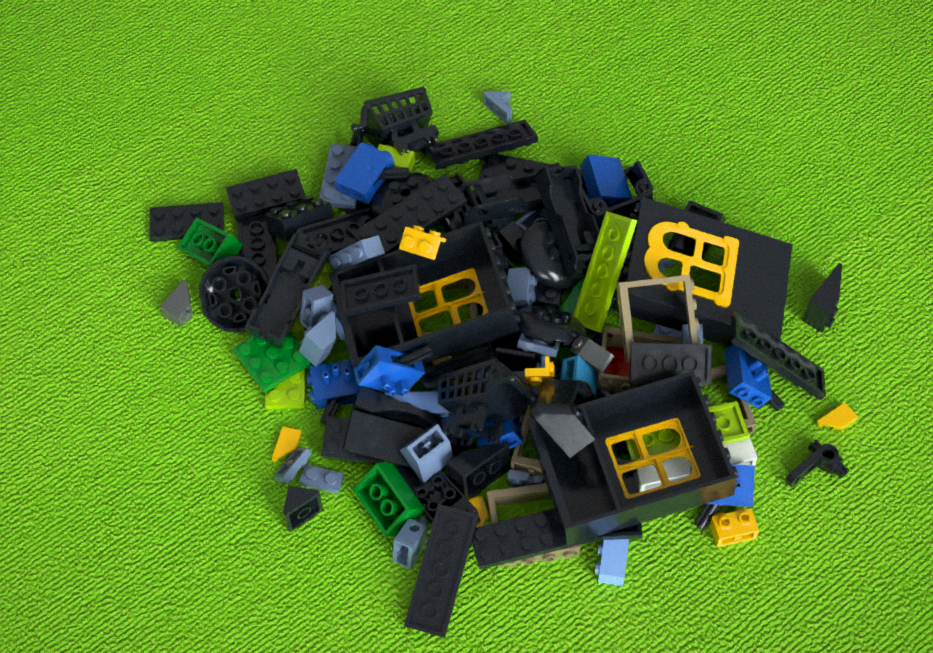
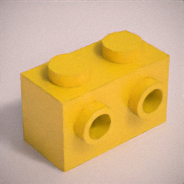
M739 508L734 512L726 514L725 512H720L712 516L710 528L717 547L756 539L759 532L752 508Z

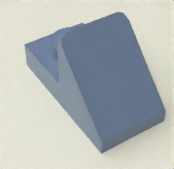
M485 91L483 93V104L506 124L512 121V108L508 104H510L511 93L506 91Z

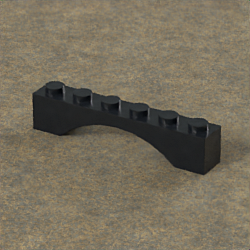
M361 386L352 410L377 417L409 423L425 430L436 424L440 426L442 417L432 414L427 410H422L407 402L396 400L389 395L381 394ZM459 425L462 429H469L465 425ZM451 434L446 435L450 441L454 456L468 449L467 445L465 447L460 446V440Z

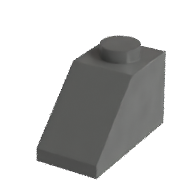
M183 280L160 306L163 317L180 327L185 322H188L193 314L190 291L186 280Z
M582 335L574 340L569 350L575 356H580L593 368L601 372L606 369L614 358L613 354Z

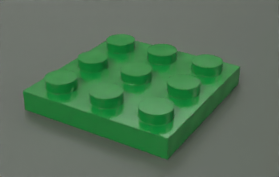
M291 331L282 349L254 336L232 348L235 356L263 393L312 365L299 352L301 344Z

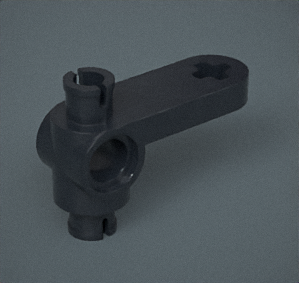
M816 439L808 447V450L813 452V454L797 466L786 477L785 482L790 487H794L816 467L827 471L831 475L835 473L840 479L850 469L843 464L845 460L839 455V451L835 446L827 443L822 445Z

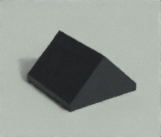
M288 487L283 515L287 531L290 533L323 511L318 490Z

